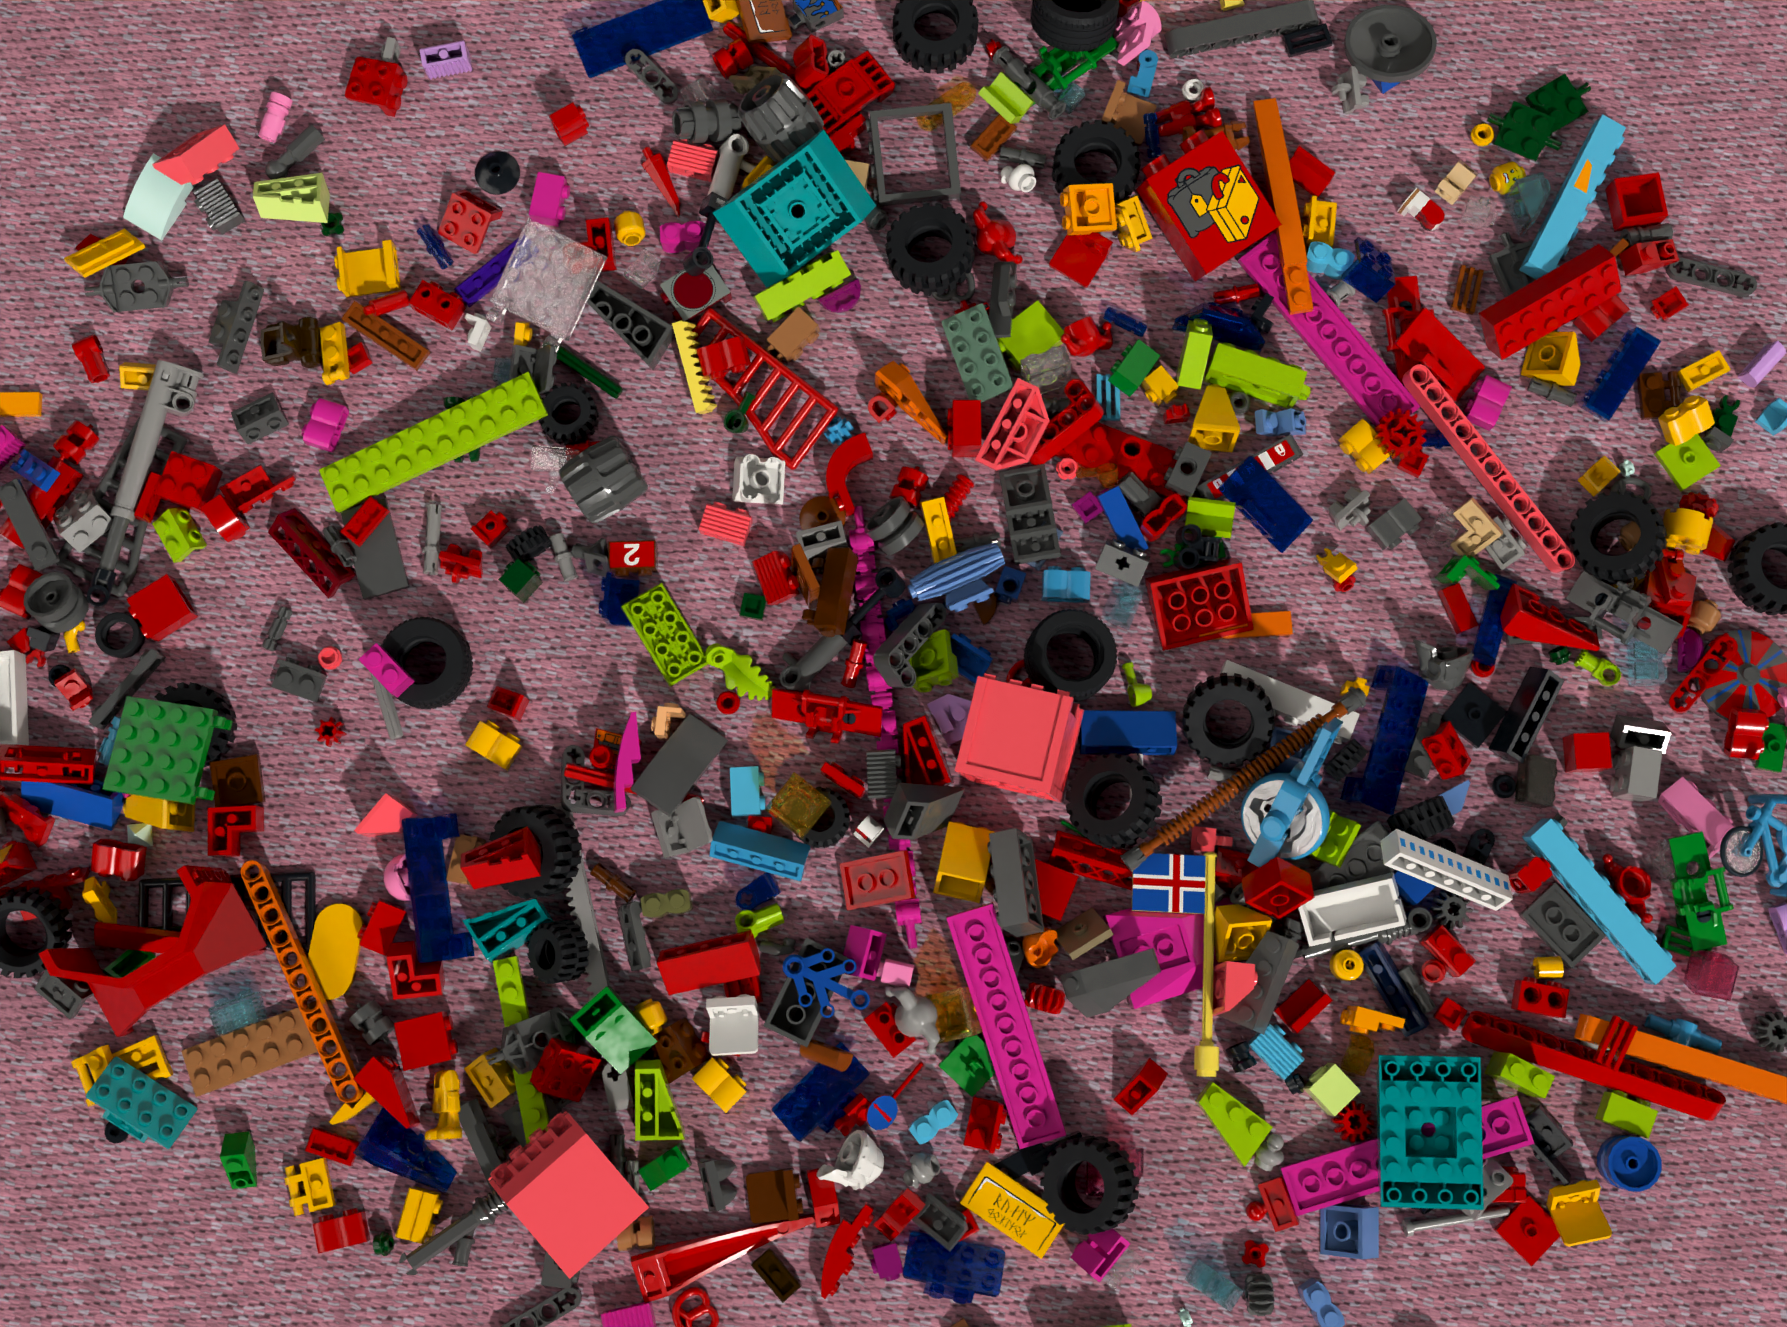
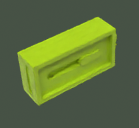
M1230 343L1217 344L1204 378V382L1218 384L1231 391L1243 392L1250 397L1286 409L1292 408L1298 399L1306 400L1311 393V388L1304 384L1307 371L1302 370L1300 366L1294 364L1288 366L1280 363L1276 358L1258 356L1252 350L1242 351L1236 349Z

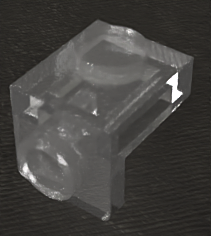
M643 248L640 250L639 258L625 270L623 277L642 290L657 276L661 259Z

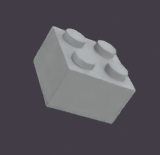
M1637 746L1618 751V754L1613 759V767L1616 768L1615 777L1610 782V791H1613L1612 798L1640 803L1656 799L1663 751Z

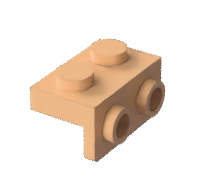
M664 703V707L658 706L657 717L652 718L651 730L654 731L659 740L667 741L669 739L671 718H686L685 712L682 708L678 707V704Z

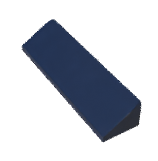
M1375 941L1358 951L1357 953L1362 957L1365 970L1391 1014L1405 1019L1404 1027L1401 1029L1404 1036L1408 1037L1425 1029L1430 1022L1425 1014L1422 1013L1413 996H1410L1408 993L1409 990L1397 971L1399 970L1383 943Z

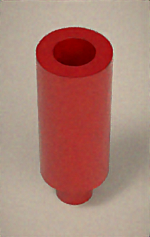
M401 290L370 300L369 305L363 307V312L366 316L373 314L376 317L409 306L408 302L410 299L407 292Z

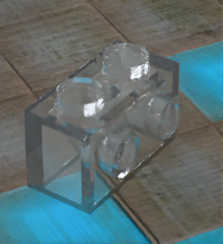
M1665 838L1657 840L1640 862L1671 887L1670 880L1675 878V869L1669 842ZM1695 861L1689 862L1686 866L1688 874H1694L1698 870V864Z

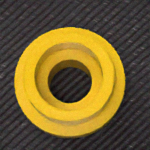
M1488 124L1476 125L1471 131V140L1477 146L1489 145L1494 138L1492 127ZM1478 133H1483L1485 138L1479 137Z

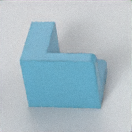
M1780 398L1775 399L1766 406L1755 423L1773 436L1787 426V403Z

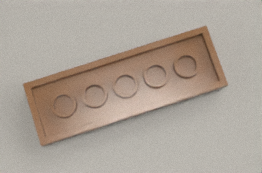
M317 1001L308 1003V1008L313 1009ZM298 1007L187 1048L181 1052L195 1096L199 1097L317 1053L318 1051ZM323 1018L317 1022V1029L320 1032L326 1028V1021ZM333 1040L329 1041L326 1049L335 1046L336 1043Z

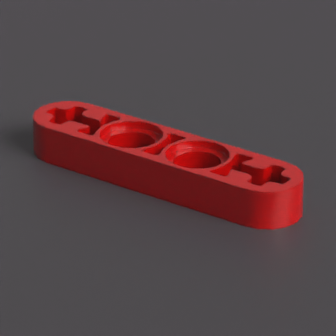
M1730 636L1719 638L1674 691L1669 699V706L1673 712L1678 714L1686 713L1735 656L1738 644L1734 638ZM1730 642L1732 643L1731 649L1733 651H1725L1722 655V658L1726 659L1724 662L1718 656L1712 654L1715 651L1718 655L1722 650L1720 644ZM1707 660H1715L1718 663V669L1714 672L1706 671L1704 663ZM1692 678H1699L1703 682V686L1700 690L1695 691L1689 688L1688 682ZM1683 688L1689 694L1695 696L1693 699L1690 696L1685 699L1686 707H1675L1676 702L1674 699H1681L1685 692L1681 691Z

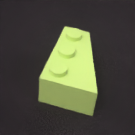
M323 173L254 182L253 199L261 218L328 223L330 193Z

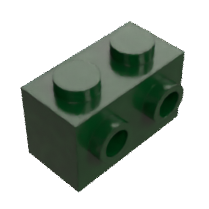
M519 559L515 562L511 561L505 567L504 574L498 579L523 603L543 583L538 578L541 574L527 560L522 563Z

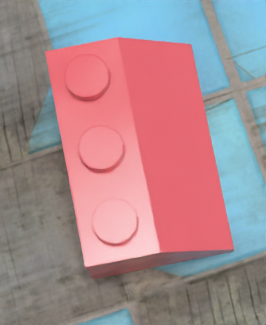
M223 124L196 133L152 165L156 170L181 185L189 182L195 185L204 179L203 175L205 173L210 174L219 169V163H226L233 159V153L240 148L226 125Z

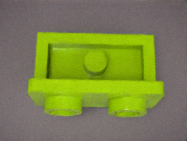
M185 507L169 508L152 523L174 563L183 561L193 550L203 549L207 546L202 534Z

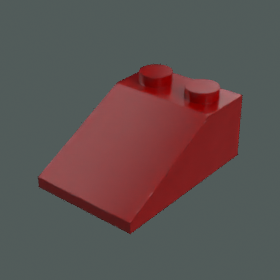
M385 1055L373 1056L353 1080L406 1129L418 1126L420 1119L404 1075L398 1068L399 1062L390 1055L387 1057Z

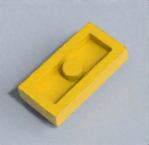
M1720 350L1681 369L1677 373L1689 393L1722 376L1731 369Z

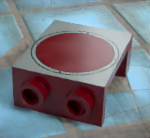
M713 265L699 276H691L684 269L660 284L662 293L659 295L666 306L669 304L674 309L672 315L677 322L681 320L689 322L690 319L720 300L724 304L732 300L730 290Z

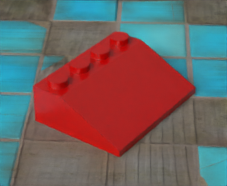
M1235 557L1221 560L1219 563H1208L1188 570H1178L1145 578L1148 599L1163 651L1254 630L1242 562ZM1244 624H1247V625H1248V626H1243V627H1239V628H1235V629H1230V630H1226V631H1222V632H1217V633H1213V634H1209V635H1205V636H1200V637H1199V635L1205 634V633H1210V632H1214V631H1218V630H1223V629H1227V628H1231V627H1236V626H1240V625H1244Z

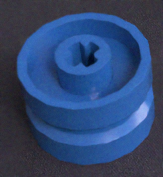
M1615 1135L1608 1138L1600 1146L1597 1153V1167L1600 1175L1608 1184L1619 1189L1635 1192L1647 1190L1658 1181L1662 1171V1160L1658 1150L1651 1142L1641 1137Z

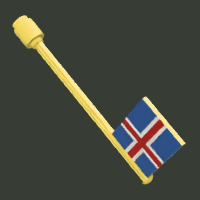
M1206 852L1203 856L1153 853L1132 872V911L1204 914L1202 1041L1199 1042V1046H1194V1070H1196V1076L1216 1077V1071H1219V1047H1215L1214 1042H1212L1215 857H1217V854Z

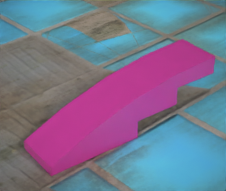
M631 712L616 759L613 787L614 813L625 811L624 788H630L634 784L632 764L639 763L641 760L636 712Z

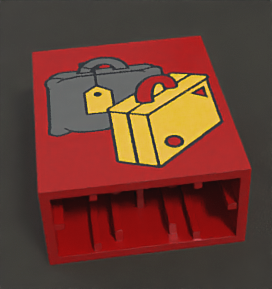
M1202 129L1179 145L1185 154L1179 159L1170 163L1167 156L1163 154L1141 169L1147 179L1136 189L1195 282L1282 225L1223 130L1208 139Z

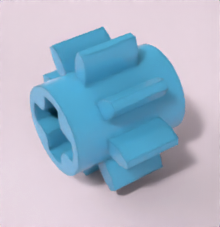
M834 417L826 427L828 430L824 432V435L832 445L836 443L840 446L852 437L850 432L854 428L846 418Z

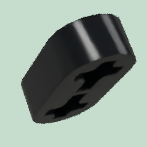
M1485 828L1476 830L1471 835L1462 856L1465 858L1473 857L1475 852H1478L1476 861L1485 865L1495 842L1494 834ZM1486 834L1485 839L1488 840V843L1482 844L1479 849L1480 840L1477 837Z

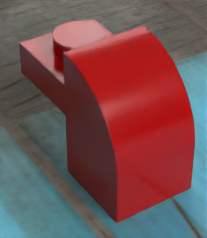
M221 494L200 507L214 528L228 543L233 539L237 540L243 537L246 533L245 531L250 528L247 522L236 513L229 501Z
M907 1188L892 1201L873 1225L892 1241L926 1204L921 1201L918 1194Z

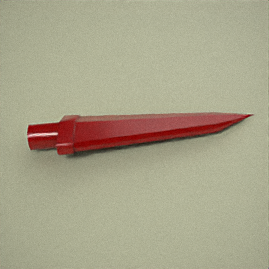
M646 147L642 150L646 161L641 165L679 218L680 201L664 163L661 153L654 155L651 148Z

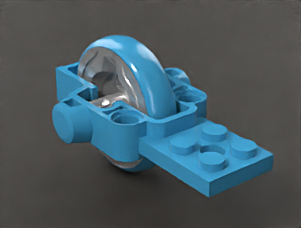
M1335 717L1329 723L1325 722L1322 728L1319 727L1313 737V740L1316 742L1312 748L1306 751L1302 759L1306 763L1300 761L1294 766L1291 773L1280 772L1267 775L1256 781L1249 788L1241 805L1242 827L1248 840L1254 846L1247 861L1261 867L1275 857L1287 861L1297 860L1310 855L1323 843L1329 830L1330 813L1326 799L1318 789L1322 780V776L1318 772L1343 721ZM1267 804L1272 805L1269 811L1265 809Z

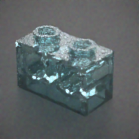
M1197 1259L1185 1278L1189 1284L1230 1312L1244 1292L1239 1286L1200 1259Z

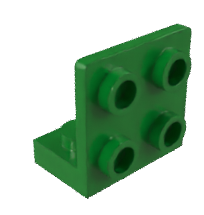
M1471 555L1453 556L1435 577L1444 584L1453 583L1454 581L1459 582L1467 574L1485 590H1497L1500 587L1496 582L1497 577L1488 570L1484 572L1478 566L1480 563Z

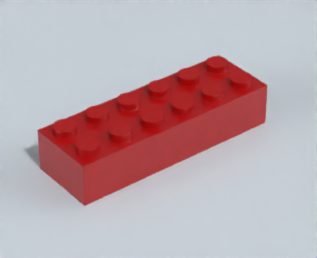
M1597 244L1479 312L1487 348L1501 360H1504L1622 292L1615 255L1600 244Z

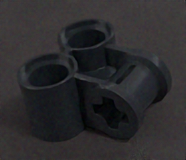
M1194 524L1185 525L1176 531L1175 539L1180 546H1183V549L1174 554L1173 563L1175 567L1180 570H1188L1195 567L1199 561L1208 563L1220 562L1218 549L1219 544L1222 542L1221 538L1202 537L1200 528ZM1185 530H1189L1193 534L1191 542L1185 539ZM1184 553L1190 556L1191 561L1189 565L1182 561Z

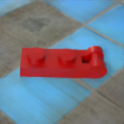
M1662 549L1664 556L1661 561L1656 560L1666 604L1689 607L1693 600L1683 564L1684 552L1682 549Z

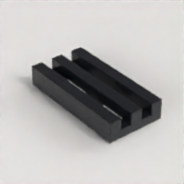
M1326 23L1284 34L1282 37L1283 42L1285 41V48L1288 50L1289 58L1331 47L1333 44ZM1323 31L1324 33L1322 35L1304 38L1303 40H1299L1292 43L1290 41L1295 38L1303 37ZM1326 39L1325 41H1322V42H1318V43H1314V44H1311V45H1307V46H1303V47H1300V48L1293 49V48L1298 47V46H1302V45H1306V44H1309V43H1313V42H1317V41Z

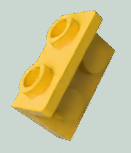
M496 1047L483 1053L464 1068L491 1109L517 1091L513 1071L507 1062L502 1060L489 1065L488 1061L494 1058L486 1060L487 1055L498 1052Z

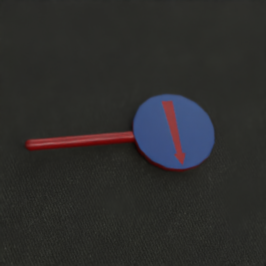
M922 1062L915 1067L892 1096L880 1095L870 1102L866 1111V1121L870 1127L875 1130H882L893 1123L898 1111L895 1099L923 1067Z

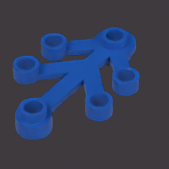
M825 948L821 953L806 958L797 954L789 955L783 962V972L787 977L794 979L799 994L798 1002L802 1007H808L813 1002V997L807 992L803 977L813 981L821 1006L820 1014L824 1018L832 1017L835 1012L833 1005L829 1002L825 988L851 1000L852 1006L858 1010L865 1009L869 1005L870 997L866 991H853L829 979L844 973H854L857 967L855 961L847 959L843 964L815 972L807 967L820 962H832L835 958L832 949ZM825 951H830L832 953V958L830 960H825L823 958V953ZM792 962L799 963L800 967L798 971H792L790 969V964ZM847 962L854 964L852 971L845 970L844 965ZM803 995L810 997V1002L806 1005L801 1002ZM857 995L864 996L865 1001L863 1004L856 1003L855 998ZM825 1006L832 1008V1013L828 1016L824 1015L822 1011Z

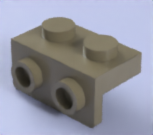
M750 66L744 76L731 75L728 80L733 84V88L738 93L744 95L765 78L781 72L776 67Z

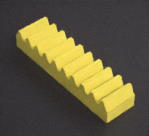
M682 320L672 323L695 412L699 414L712 412L717 407V404L710 403L715 398L714 395L708 394L712 389V386L706 385L710 378L703 376L696 348L700 345V342L694 341L698 333L691 331L696 325Z

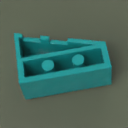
M537 899L508 906L506 909L496 912H488L476 918L462 920L486 960L492 963L493 961L503 959L528 942L533 929L538 927L539 924L554 922L544 905Z

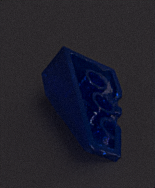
M384 1107L381 1108L353 1152L373 1166L445 1193L457 1174V1171L439 1151H431L424 1143L425 1136L422 1133L417 1135L411 1128L406 1129Z

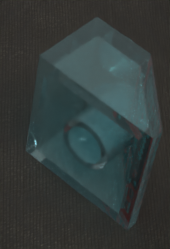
M1543 172L1517 179L1508 190V193L1504 195L1518 237H1523L1536 222L1550 195V183L1545 179Z

